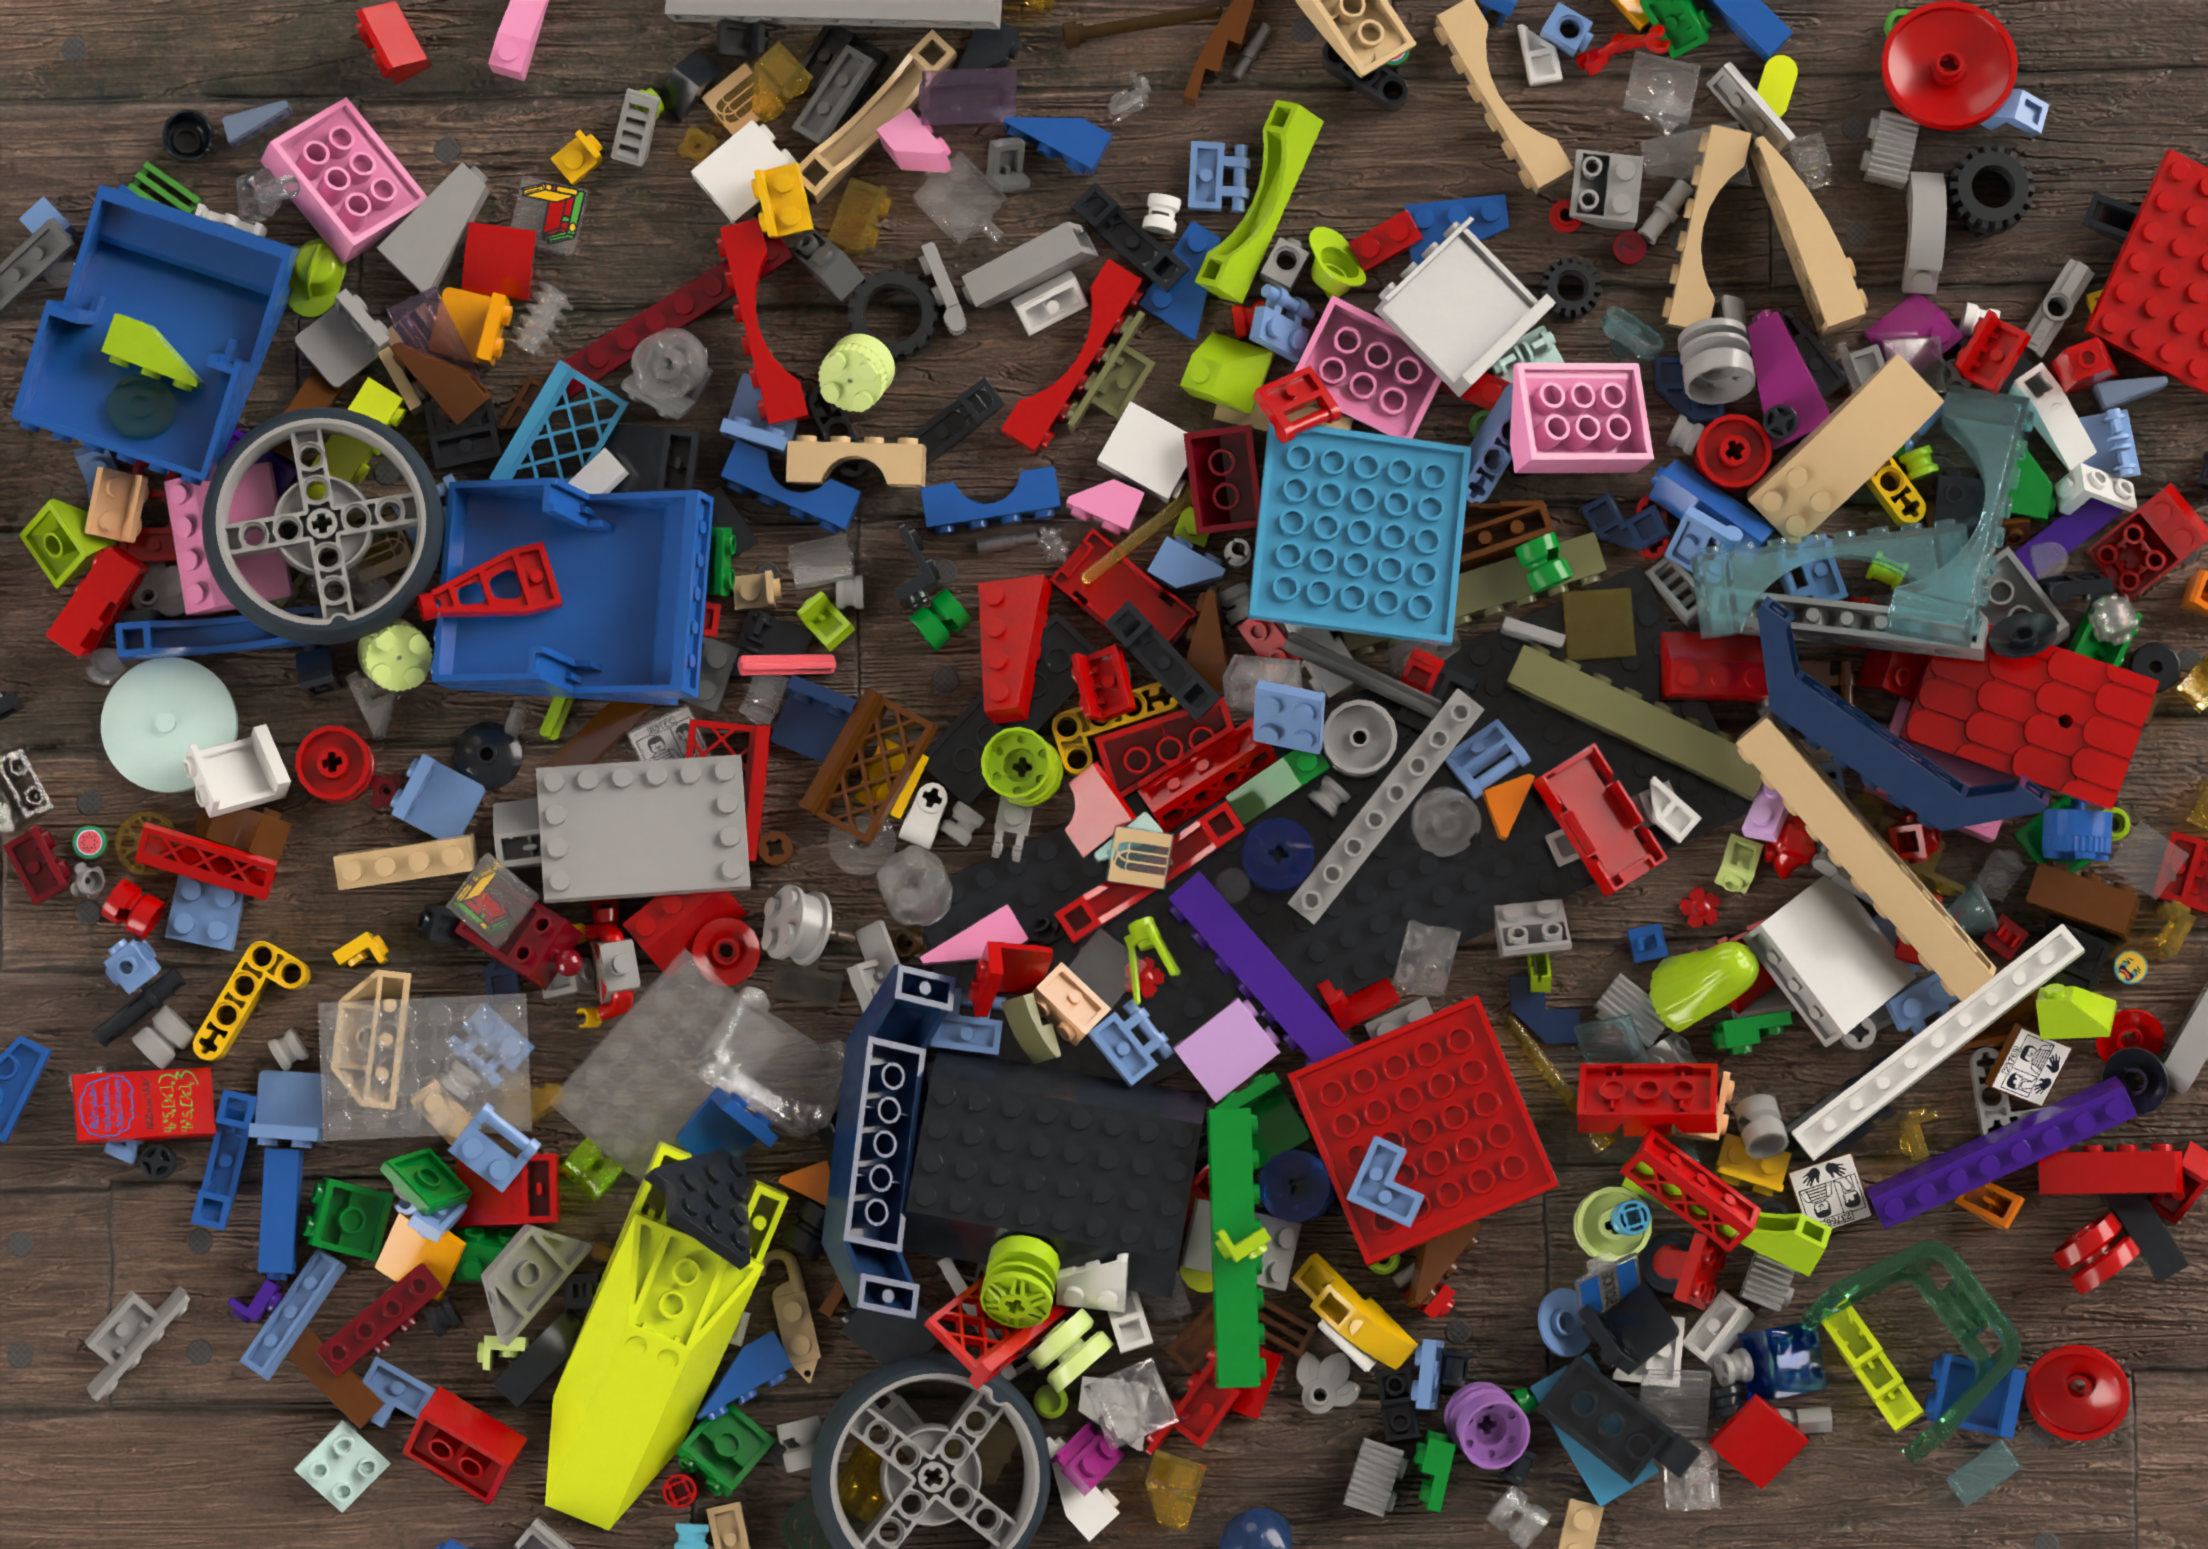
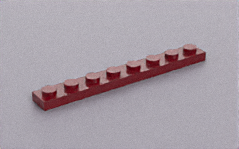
M768 234L764 235L769 257L762 270L760 280L794 260L793 255L781 237L774 239L768 237ZM728 259L563 362L594 382H599L645 353L654 338L661 341L666 340L735 297L736 291L735 289L728 290L724 271L730 270ZM555 367L547 371L549 376ZM574 378L571 379L566 388L568 400L586 390L585 385Z

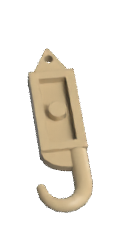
M773 1249L764 1256L762 1261L764 1268L761 1276L766 1275V1267L772 1260H781L786 1265L789 1281L782 1283L775 1289L772 1301L784 1351L793 1368L808 1383H811L818 1359L822 1358L800 1264L796 1256L790 1251ZM806 1370L811 1372L809 1377H806L804 1374Z

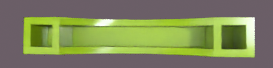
M1281 100L1275 101L1263 128V166L1253 202L1233 233L1221 244L1208 251L1195 279V283L1220 299L1243 303L1323 125V120L1300 104Z
M1642 1161L1634 1167L1643 1175H1654L1653 1169ZM1625 1176L1622 1183L1623 1187L1669 1209ZM1663 1184L1664 1190L1670 1195H1681V1190L1674 1184ZM1690 1204L1691 1210L1696 1214L1709 1215L1708 1209L1704 1206ZM1760 1212L1754 1230L1740 1244L1809 1277L1827 1247L1832 1228L1802 1213L1773 1214ZM1718 1225L1719 1231L1729 1238L1738 1232L1729 1225Z

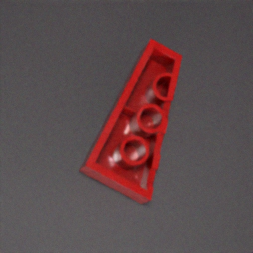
M1044 574L978 583L984 712L994 724L1028 719L1036 679L1034 676L1037 660H1040L1042 650L1040 644L1043 629L1046 628L1048 620L1047 609L1049 599H1052L1054 587Z
M1221 696L1222 699L1197 722L1183 708L1093 737L1103 770L1120 795L1124 798L1233 731L1235 728L1225 697Z

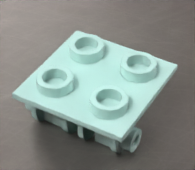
M1542 325L1523 335L1490 368L1496 377L1512 383L1514 365L1516 363L1565 362L1555 346L1556 340L1551 331L1547 332L1545 326Z
M344 1420L294 1468L302 1478L342 1513L391 1464L356 1432L357 1429L350 1422H345Z

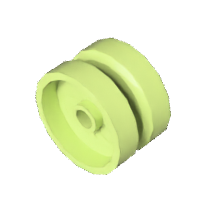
M1605 1187L1589 1193L1579 1203L1573 1218V1232L1578 1245L1589 1256L1602 1262H1622L1635 1257L1646 1247L1652 1233V1217L1647 1229L1633 1236L1620 1235L1611 1229L1607 1230L1605 1227V1222L1610 1221L1612 1210L1616 1205L1630 1200H1637L1647 1206L1638 1194L1624 1187Z
M1083 1308L1067 1322L1062 1320L1041 1339L1043 1343L1027 1356L1037 1370L1045 1369L1055 1359L1059 1361L1060 1364L1047 1377V1381L1057 1393L1062 1391L1114 1345L1103 1331L1096 1332L1086 1342L1080 1338L1093 1326L1094 1322Z

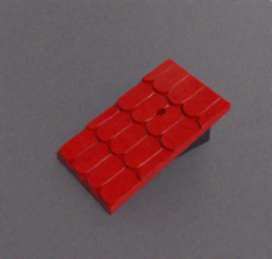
M1988 624L1989 630L1984 661L1928 655L1898 736L1900 739L2017 779L2023 774L2038 786L2108 810L2113 809L2160 681L2050 645L2038 654L2023 658H2008L1998 655L1991 649L1989 644V633L1994 627L1991 624Z

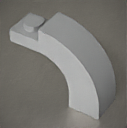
M1910 171L1906 195L1908 239L1901 285L1902 292L1936 295L1939 272L1942 271L1946 237L1947 197L1944 173Z

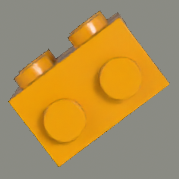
M452 287L445 288L429 343L430 350L437 354L494 367L496 358L500 359L503 352L505 340L501 337L504 326H509L513 306H510V301L506 295L493 292L492 297Z

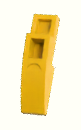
M1317 1252L1310 1255L1291 1278L1313 1300L1310 1307L1325 1322L1352 1344L1378 1361L1398 1370L1416 1350L1418 1344L1371 1297L1364 1300Z

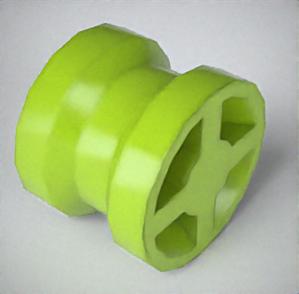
M1930 445L1920 447L1898 457L1900 463L1906 467V477L1910 482L1926 478L1940 471L1938 464L1932 461L1931 454L1933 451Z

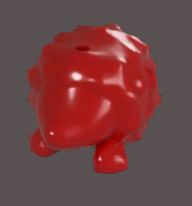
M1790 812L1777 841H1765L1763 862L1769 863L1773 860L1775 870L1781 879H1788L1795 869L1802 865H1809L1813 860V856L1817 855V842L1807 833L1805 829L1806 823L1799 815L1793 816Z

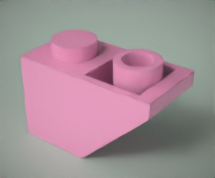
M910 108L876 129L883 149L901 170L942 173L952 170L947 157L951 154V151L941 137L935 139L932 135L933 130L924 116L918 118Z
M1112 479L1069 496L1066 507L1071 509L1070 515L1085 522H1089L1090 518L1103 523L1102 529L1119 536L1121 531L1129 534L1145 498V492Z

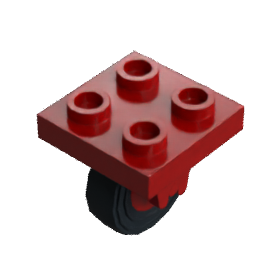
M1666 1232L1656 1235L1647 1243L1642 1252L1640 1265L1643 1276L1651 1287L1662 1293L1674 1294L1673 1299L1706 1311L1707 1304L1710 1305L1714 1300L1716 1294V1285L1714 1283L1718 1271L1721 1272L1726 1264L1727 1253L1723 1247L1707 1236L1694 1232L1693 1238L1690 1239L1681 1233Z

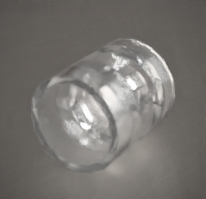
M1512 1485L1498 1500L1486 1519L1500 1531L1507 1529L1509 1531V1538L1522 1549H1526L1547 1524L1551 1514L1537 1503L1530 1505L1528 1503V1496L1515 1485ZM1515 1510L1522 1513L1516 1521L1511 1516Z

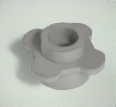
M77 863L74 867L73 883L70 885L71 893L75 896L83 894L87 895L88 899H96L105 885L103 870L99 866L91 868L87 867L85 863Z

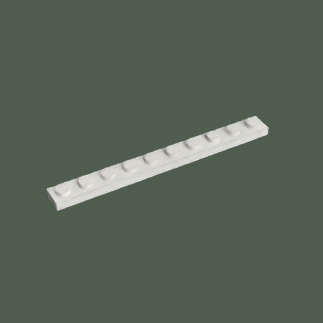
M2062 923L1997 973L1967 999L1958 1003L1791 1132L1792 1136L1812 1161L1816 1160L2085 953V949Z

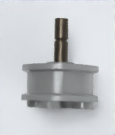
M786 885L776 893L774 898L770 897L766 901L764 907L766 917L761 946L772 958L785 959L791 957L796 964L807 966L817 960L828 940L842 944L845 941L853 943L855 941L854 932L831 927V904L824 893L812 891L804 894L800 887Z

